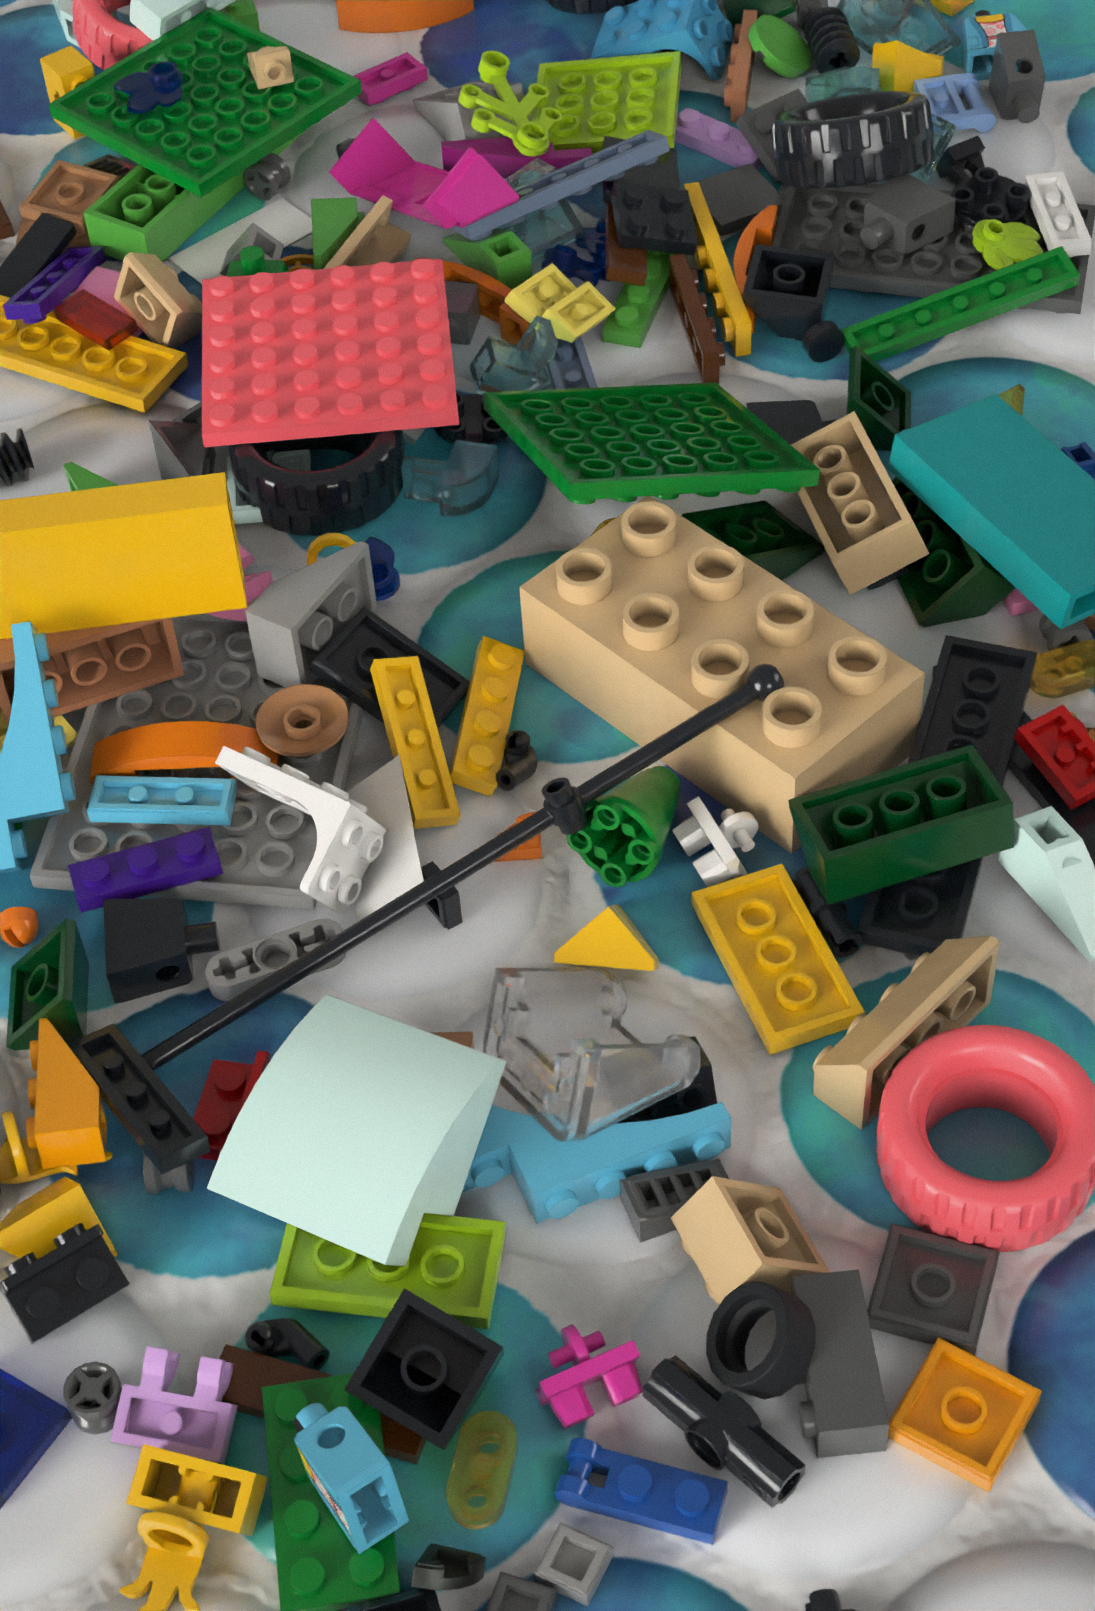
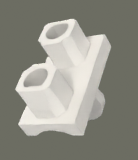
M699 796L687 803L693 816L683 821L672 831L689 857L710 843L714 846L713 850L692 862L706 886L710 887L725 882L732 877L735 879L747 875V871L733 848L740 847L743 852H748L754 848L755 843L752 839L759 828L755 817L750 812L735 813L733 809L729 808L721 813L723 822L718 827Z

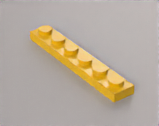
M699 182L684 184V190H688L698 241L695 251L696 266L698 270L704 269L703 281L706 293H712V307L715 317H721L724 342L730 341L735 357L751 355L752 322Z

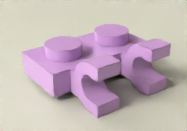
M147 1346L140 1386L123 1384L110 1442L140 1448L145 1444L225 1464L237 1405L223 1403L222 1397L230 1384L234 1364L220 1359L201 1356L194 1397L167 1392L168 1387L176 1375L181 1354Z

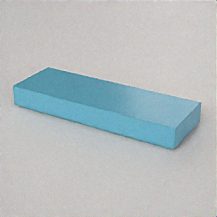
M96 775L87 814L90 822L230 826L238 789L235 779Z

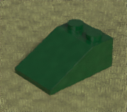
M765 500L682 514V517L727 546L734 548L741 555L780 580L785 579L821 555L824 550L823 544Z

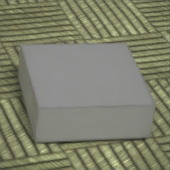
M560 1522L533 1573L534 1582L557 1589V1593L588 1607L614 1556L613 1546Z

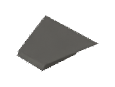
M149 420L162 480L213 474L216 451L215 447H204L202 423Z

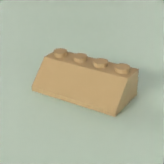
M993 936L947 939L932 953L925 952L915 962L911 974L900 984L897 982L892 983L881 996L879 1004L868 1015L863 1013L854 1019L847 1030L846 1036L834 1047L828 1045L819 1053L812 1067L814 1071L813 1095L862 1130L879 1113L882 1093L887 1080L891 1077L892 1071L898 1062L912 1048L941 1032L968 1026L991 1003L1000 941Z

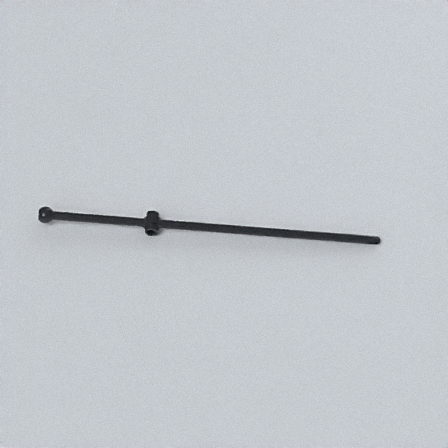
M771 664L757 665L749 672L746 684L580 786H571L569 780L563 777L548 782L542 788V794L545 798L544 808L146 1051L141 1057L153 1071L552 825L558 826L561 833L565 835L579 832L588 823L585 815L586 804L755 700L764 702L770 693L784 687V680L781 674Z

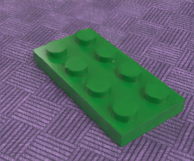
M354 1373L262 1387L281 1611H336L401 1592L395 1531L361 1554H358L308 1477L294 1441L298 1432L293 1422L296 1415L303 1408L313 1403H321L330 1413L337 1407L345 1406L386 1457L381 1412L344 1390Z

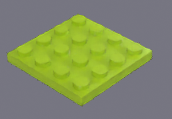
M681 51L539 64L536 83L546 86L550 91L545 107H553L563 115L559 130L548 132V139L550 142H553L554 151L591 148V153L594 154L602 150L604 136L626 140L647 130L667 136L669 148H674L682 70ZM536 108L532 112L530 122H538L543 108Z

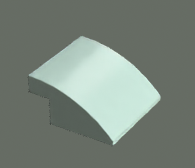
M325 995L293 1029L254 1085L220 1152L207 1189L384 1265L406 1266L423 1214L451 1216L455 1214L507 1061L339 998Z

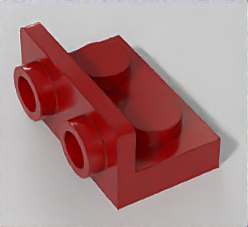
M1064 705L1017 729L1014 736L1015 741L1071 810L1095 798V743L1089 737L1084 724L1079 719L1074 718Z
M258 1050L253 1065L213 1059L193 1117L195 1122L208 1136L210 1147L209 1153L198 1158L218 1160L238 1114L254 1085L271 1061L269 1052Z

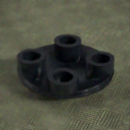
M980 168L975 172L974 177L962 181L952 191L951 197L956 199L955 215L973 226L977 222L986 219H995L1003 224L1016 222L1027 211L1029 189L1024 184L1016 183L1007 177L998 175V172L993 168Z
M456 392L459 425L433 427L435 432L445 441L469 448L490 446L508 436L483 409L484 394L462 395Z

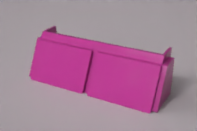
M374 118L368 122L328 172L350 195L375 204L382 195L393 200L392 210L444 229L454 226L463 228L519 201V195L482 155L477 154L472 147L468 148L452 170L448 172L414 161Z

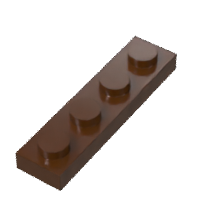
M685 254L669 256V288L702 383L718 384L719 367L725 366L726 362L723 343L721 341L716 342L714 318L707 317L708 308L705 293H698L699 281L695 268H689Z

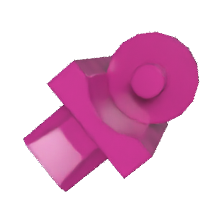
M571 1324L561 1329L564 1346L547 1354L554 1369L569 1362H572L573 1367L540 1381V1387L534 1390L541 1406L549 1403L553 1413L564 1429H568L594 1415V1411L583 1389L590 1384L601 1380L612 1407L619 1406L640 1396L643 1391L638 1371L634 1365L640 1357V1353L634 1340L590 1359L589 1353L606 1346L601 1332L598 1330L585 1337H581L577 1328Z

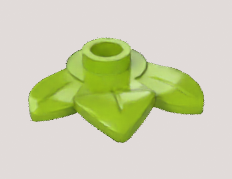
M986 219L977 222L972 232L974 247L983 254L985 262L995 270L1013 265V262L1018 263L1043 253L1042 248L1038 244L1041 235L1032 227L1022 223L1008 222L1003 224L995 219Z

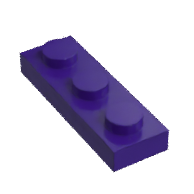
M210 826L68 865L80 913L104 907V900L134 899L223 874Z

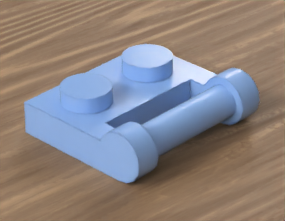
M962 73L914 80L913 92L925 95L930 102L933 133H950L955 130L975 128L980 133H986L996 125L994 113L986 107L979 92V81L974 74ZM959 94L966 98L970 107L969 110H965Z

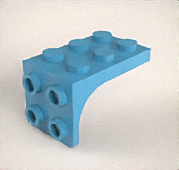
M638 0L622 7L615 6L606 12L590 59L641 55L664 49L677 50L697 60L710 79L715 81L722 76L734 39V29L731 22L725 19L718 8L716 0Z

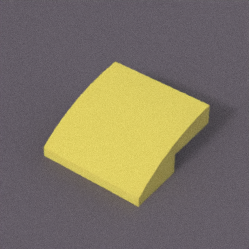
M553 263L511 290L504 299V302L538 329L571 343L615 311L612 304L589 281L577 288Z

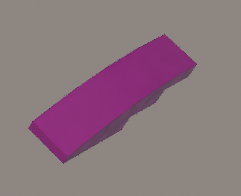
M509 137L441 142L443 170L450 172L468 148L472 147L477 154L482 155L511 188L522 186L592 155L591 148L554 151L553 142H550L545 154L529 157L520 153Z

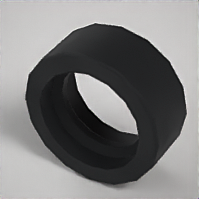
M759 1281L740 1285L724 1297L713 1313L706 1337V1355L711 1371L723 1384L761 1399L782 1396L797 1385L809 1368L815 1350L816 1326L810 1309L797 1296L771 1284ZM774 1310L777 1322L776 1336L772 1348L760 1364L748 1371L745 1363V1346L750 1331L762 1316Z

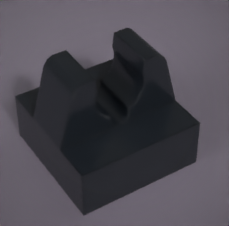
M977 135L948 147L934 164L940 178L948 176L957 186L962 181L968 179L964 169L970 171L972 177H974L978 169L985 167L981 155L985 146Z

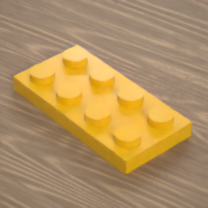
M783 864L691 892V905L769 1055L846 1030L857 1016L865 1014L863 1007Z

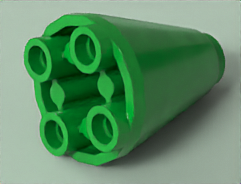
M655 766L615 786L586 804L585 815L588 823L579 832L567 835L568 845L579 853L589 867L601 875L605 883L612 887H622L626 882H637L648 877L661 860L679 801L681 788L679 778L672 770L663 766Z

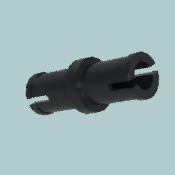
M806 867L795 874L797 879H792V882L818 929L821 930L831 946L833 954L836 957L843 958L857 952L859 949L857 945H862L863 943L862 937L847 917V907L844 901L828 905L813 880L809 868Z

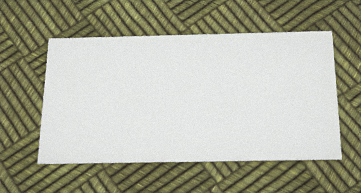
M282 197L168 259L202 284V279L223 276L220 274L227 250L252 223L259 226L286 247L312 233V218Z
M400 755L347 791L350 795L349 798L368 808L365 813L387 829L383 836L384 842L380 854L374 861L370 862L361 880V891L354 902L357 921H360L424 881Z

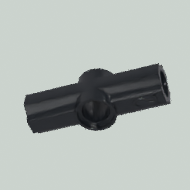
M676 1355L669 1359L665 1358L652 1371L651 1376L643 1386V1397L685 1432V1438L689 1446L706 1464L716 1470H722L725 1467L772 1508L779 1503L782 1504L795 1491L799 1481L805 1475L806 1465L762 1428L758 1415L743 1398L731 1391H724L721 1394Z

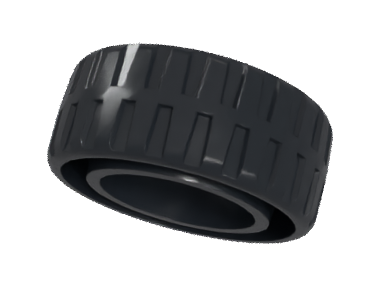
M881 91L828 98L789 109L776 116L772 122V140L777 175L783 184L794 188H838L884 181L924 168L932 161L935 153L930 102L925 95L916 92Z
M402 430L229 445L234 482L236 483L241 500L247 502V505L260 508L263 524L275 530L294 535L321 536L327 533H342L363 526L379 517L394 503L405 482L406 458ZM310 449V451L337 449L356 455L355 458L341 465L311 471L286 468L272 461L275 452Z

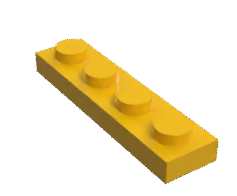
M486 636L482 637L477 646L449 770L453 784L490 797L497 787L496 773L501 769L506 745L505 737L510 726L525 654L524 650Z
M418 656L374 659L370 671L392 756L395 758L400 755L414 829L457 825L461 814Z

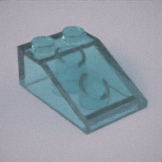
M840 0L837 8L844 12L857 45L872 56L875 42L887 43L898 40L922 52L939 56L947 54L962 42L930 0Z

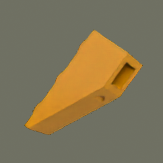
M40 1018L38 1040L30 1041L31 1066L33 1071H37V1075L35 1078L28 1079L29 1103L31 1109H35V1116L26 1118L28 1146L30 1149L38 1148L43 1169L107 1162V1119L100 1088L47 1018Z

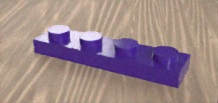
M103 246L69 247L3 304L6 319L23 320L26 324H34L45 320L49 312L55 307L60 306L70 293L76 291L90 272L107 261Z

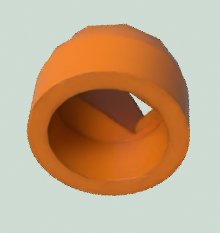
M11 907L0 913V935L6 944L11 947L22 948L26 944H31L36 939L39 929L37 911L29 907Z

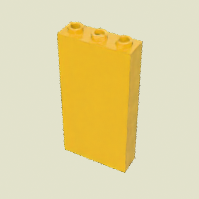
M225 472L0 500V639L13 638L12 624L29 621L36 627L37 633L45 632L47 634L247 608L245 576Z

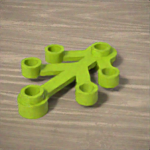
M494 50L483 52L478 66L480 78L485 83L493 85L500 100L483 92L476 85H463L458 100L462 106L476 109L471 120L472 128L481 133H489L493 129L511 138L514 146L525 156L534 157L545 154L550 144L548 132L559 130L563 118L559 110L553 107H545L550 95L549 89L542 84H531L526 96L519 103L506 79L510 65L508 57ZM536 108H543L538 122H529L528 117ZM494 113L512 121L513 124L496 117Z

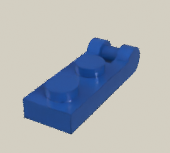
M574 1438L571 1440L566 1455V1460L570 1465L567 1474L559 1477L554 1496L558 1501L581 1510L713 1545L728 1492V1481L604 1449L589 1439ZM591 1472L607 1476L604 1488L593 1486L588 1482Z

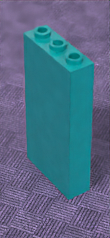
M997 394L977 402H972L955 411L937 416L930 421L895 434L888 469L1057 627L1063 629L1095 614V480Z

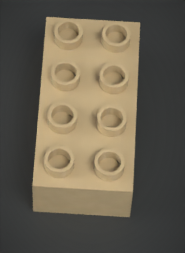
M646 496L627 508L625 512L572 550L564 553L558 560L519 587L525 664L641 747L746 684L748 674L755 666L771 664L776 667L784 680L783 688L770 693L764 702L755 700L659 760L728 809H733L735 813L750 812L758 822V830L791 854L801 847V843L790 812L788 800L896 768L910 756L920 723L925 672L651 496Z

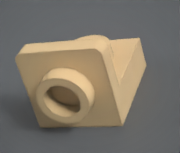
M267 46L258 51L247 53L249 67L258 89L294 82L291 56L287 46Z

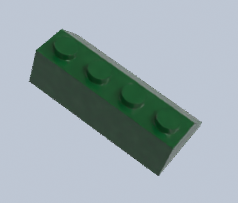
M897 477L892 480L929 552L923 558L907 565L909 574H903L898 578L918 624L925 628L986 615L1010 594L1015 587Z
M972 744L788 800L790 812L810 874L828 905L1014 848L1013 802Z

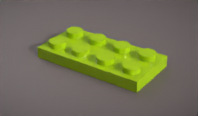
M424 1213L406 1266L384 1265L287 1223L269 1293L271 1303L274 1306L387 1318L405 1288L471 1328L489 1329L507 1233L505 1221Z

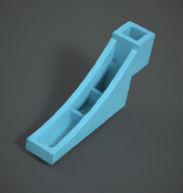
M30 621L11 625L15 673L10 721L0 753V874L22 870L21 858L28 856L23 830H15L14 823L70 813L68 801L76 800L71 772L63 773L60 754L67 753L64 730L62 725L54 726L51 708L59 707L54 679L46 680L43 666L44 661H50L47 637L45 632L37 633L36 627Z
M722 1102L685 1114L650 1121L616 1124L573 1123L543 1119L492 1105L462 1192L476 1187L491 1186L502 1177L512 1174L536 1224L550 1218H563L573 1213L580 1206L601 1198L611 1199L620 1195V1180L641 1173L687 1165L697 1160L707 1161L717 1157L725 1149L731 1147V1117Z

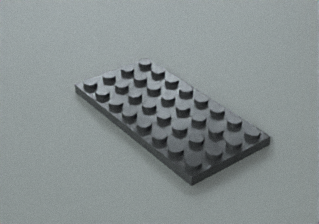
M868 183L824 189H804L788 186L772 242L773 247L833 254L834 264L831 288L856 290L864 293L876 292L895 294L901 297L914 296L925 298L997 271L985 262L983 254L973 245L972 232L975 226L962 221L955 213L953 231L950 234L908 254H901L884 244H881L876 249L867 248L860 237V232L864 226L865 202L882 184ZM940 190L949 196L952 194V191ZM1028 203L1026 213L1016 222L1035 229L1041 235L1038 244L1042 248L1043 253L1047 252V246L1030 203ZM1077 204L1092 239L1095 205ZM1079 255L1070 258L1080 274L1079 285L1017 309L1054 311L1061 314H1080L1089 255Z

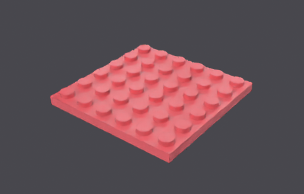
M422 258L408 262H379L373 265L362 266L341 265L327 269H298L292 272L281 273L260 272L246 276H217L211 279H202V439L204 447L459 425L442 259L430 260Z

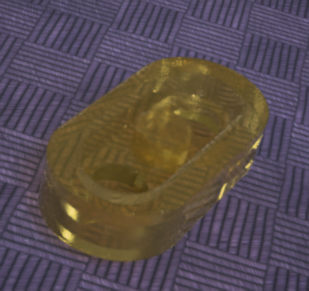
M1085 640L1037 655L1036 666L1030 685L1031 690L1036 694L1046 698H1059L1095 687V640Z
M496 1411L476 1413L466 1420L460 1430L446 1487V1498L452 1518L461 1526L469 1529H483L491 1526L502 1516L505 1510L518 1453V1440L513 1422L502 1413ZM489 1442L499 1445V1448L493 1453H483L480 1451V1448ZM473 1496H483L487 1499L486 1503L481 1507L475 1508L467 1504L468 1500Z

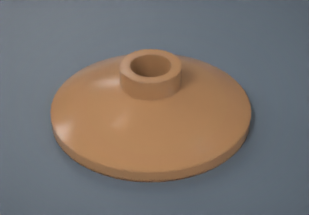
M300 684L281 689L268 697L257 712L255 725L259 739L270 750L285 756L305 757L321 753L334 746L347 730L349 714L345 701L333 690L320 685Z

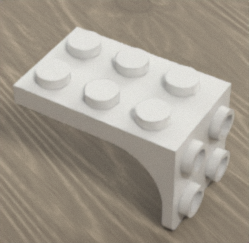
M223 746L215 764L255 791L313 817L317 830V846L314 857L301 881L300 890L331 910L342 914L359 896L362 886L361 880L370 862L374 861L380 854L384 842L383 836L387 829L365 814L368 809L367 807L349 798L350 795L327 782L319 785L309 780L310 777L307 774L289 765L283 764L281 768L271 763V759L249 747L244 746L242 752L239 753Z

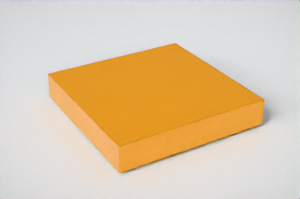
M938 1337L889 1420L888 1438L990 1492L1037 1407L1042 1390Z

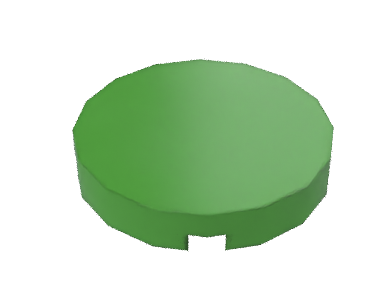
M761 15L749 28L748 36L752 49L756 53L760 50L765 56L762 61L777 74L787 78H797L799 75L802 76L812 65V55L808 45L802 36L782 19L772 15Z

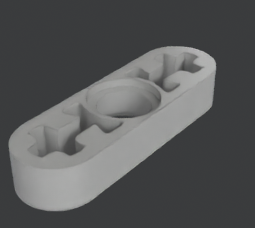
M318 919L214 955L205 967L209 990L215 998L222 1001H230L300 958L297 951L298 947L302 946L303 954H306L320 945L316 942L320 940L327 941L342 932L343 929L340 924L333 920ZM273 953H285L290 957L280 967H268L263 963L265 958ZM346 953L312 974L338 965L345 958ZM254 963L256 972L251 974L248 964ZM232 972L236 978L226 980L223 974Z

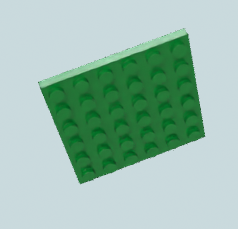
M208 7L51 102L49 108L52 118L202 198L229 179L239 175L255 162L266 157L278 147L294 139L295 136L320 122L327 115L346 105L347 102L362 93L361 80ZM267 46H287L291 56L294 82L258 89L249 67L247 53L258 51Z
M717 383L484 392L483 409L564 496L576 504L588 505L593 504L596 499L612 498L620 502H633L641 496H655L660 499L672 500L677 499L679 494L692 493L703 497H716L720 495V492L726 491L755 495L759 494L761 489L798 492L801 490V487L818 486L820 469Z

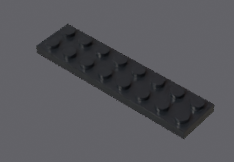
M946 635L907 764L972 744L1003 788L1015 744L1014 736L1020 726L1034 674L1037 652ZM984 857L869 892L857 930L862 937L863 944L921 956L925 952L932 953L947 939L962 938Z

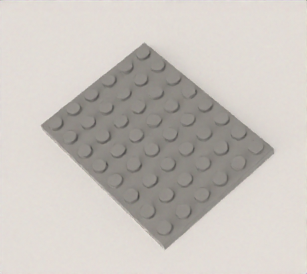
M206 613L172 617L184 675L87 707L65 773L71 772L76 800L68 801L70 813L49 817L29 875L33 888L74 891L68 869L70 864L210 826L223 874L145 895L146 897L315 910L317 900L300 890L301 881L314 857L317 846V830L313 817L255 791L239 779H235L238 790L230 826L90 822L87 808L93 789L89 778L94 744L96 742L135 727L176 721L222 722L256 729L255 720L260 706L272 694L286 688L258 676L247 622L223 619ZM317 677L312 684L333 690L345 701L349 714L347 730L334 746L321 753L305 757H291L280 754L279 767L282 768L283 764L289 765L307 774L310 777L309 780L319 785L327 782L344 791L364 709ZM221 767L139 770V776L231 779L230 773Z

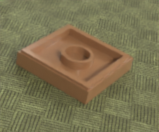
M58 160L19 206L23 218L36 221L43 212L74 224L76 232L86 234L88 231L83 212L121 180V176Z

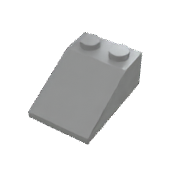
M473 80L413 99L414 107L447 141L507 137L493 129L489 133H481L473 129L471 120L476 109L466 108L459 103L460 91L465 84L476 85L483 92L500 100L493 85L487 84L482 80ZM508 82L520 103L524 98L522 84L520 82ZM494 113L496 117L513 124L512 121Z
M357 542L272 582L259 597L254 598L250 602L245 614L258 676L286 688L300 684H312L318 676L309 671L312 661L363 607H366L373 613L377 610L369 545L367 543Z

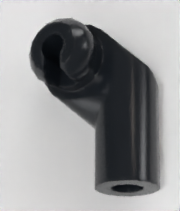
M520 730L511 731L506 735V746L503 754L506 766L496 773V782L505 791H510L523 783L537 769V757L533 747L530 746V736Z
M292 1318L257 1321L252 1323L245 1333V1343L255 1353L269 1357L294 1356L304 1367L317 1371L329 1359V1350L302 1324Z

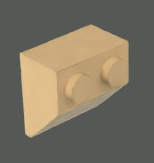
M130 252L125 255L114 299L153 343L175 349L200 333L202 328V303L195 295L190 294L183 287L175 271L170 266L164 265L155 254Z
M712 1176L671 1217L681 1236L682 1248L695 1261L705 1280L707 1293L718 1305H720L725 1296L743 1284L759 1281L776 1286L791 1294L792 1276L830 1272L780 1188Z

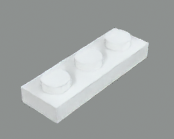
M1064 172L1025 175L1024 185L1029 189L1028 200L1048 251L1062 246L1069 258L1091 254L1092 239Z

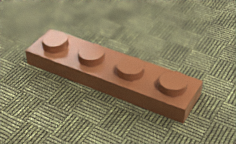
M744 10L742 23L735 24L734 44L731 47V64L728 65L727 84H725L724 107H731L730 122H737L739 117L747 112L755 52L752 49L748 34L749 28L758 19V10Z

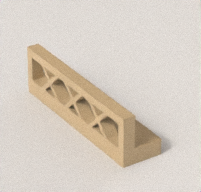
M382 195L324 269L335 268L341 265L362 266L373 265L379 262H397L410 245L412 234L388 223L392 199Z

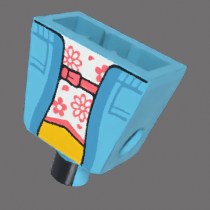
M980 10L973 17H968L964 20L961 44L964 73L974 74L978 81L990 79L997 34L1027 30L1015 14L1002 13L991 15L987 10Z
M313 1403L303 1408L296 1415L293 1425L298 1432L294 1441L307 1475L357 1553L361 1554L409 1522L391 1465L347 1407H337L330 1413L321 1403Z

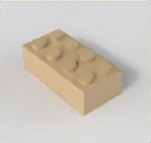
M855 411L791 445L820 469L818 486L801 487V490L797 493L849 595L929 554L908 510Z

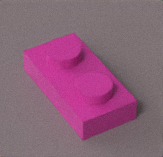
M408 52L353 76L361 80L362 93L357 97L368 106L380 103L390 96L410 90L415 85L428 80L427 67Z

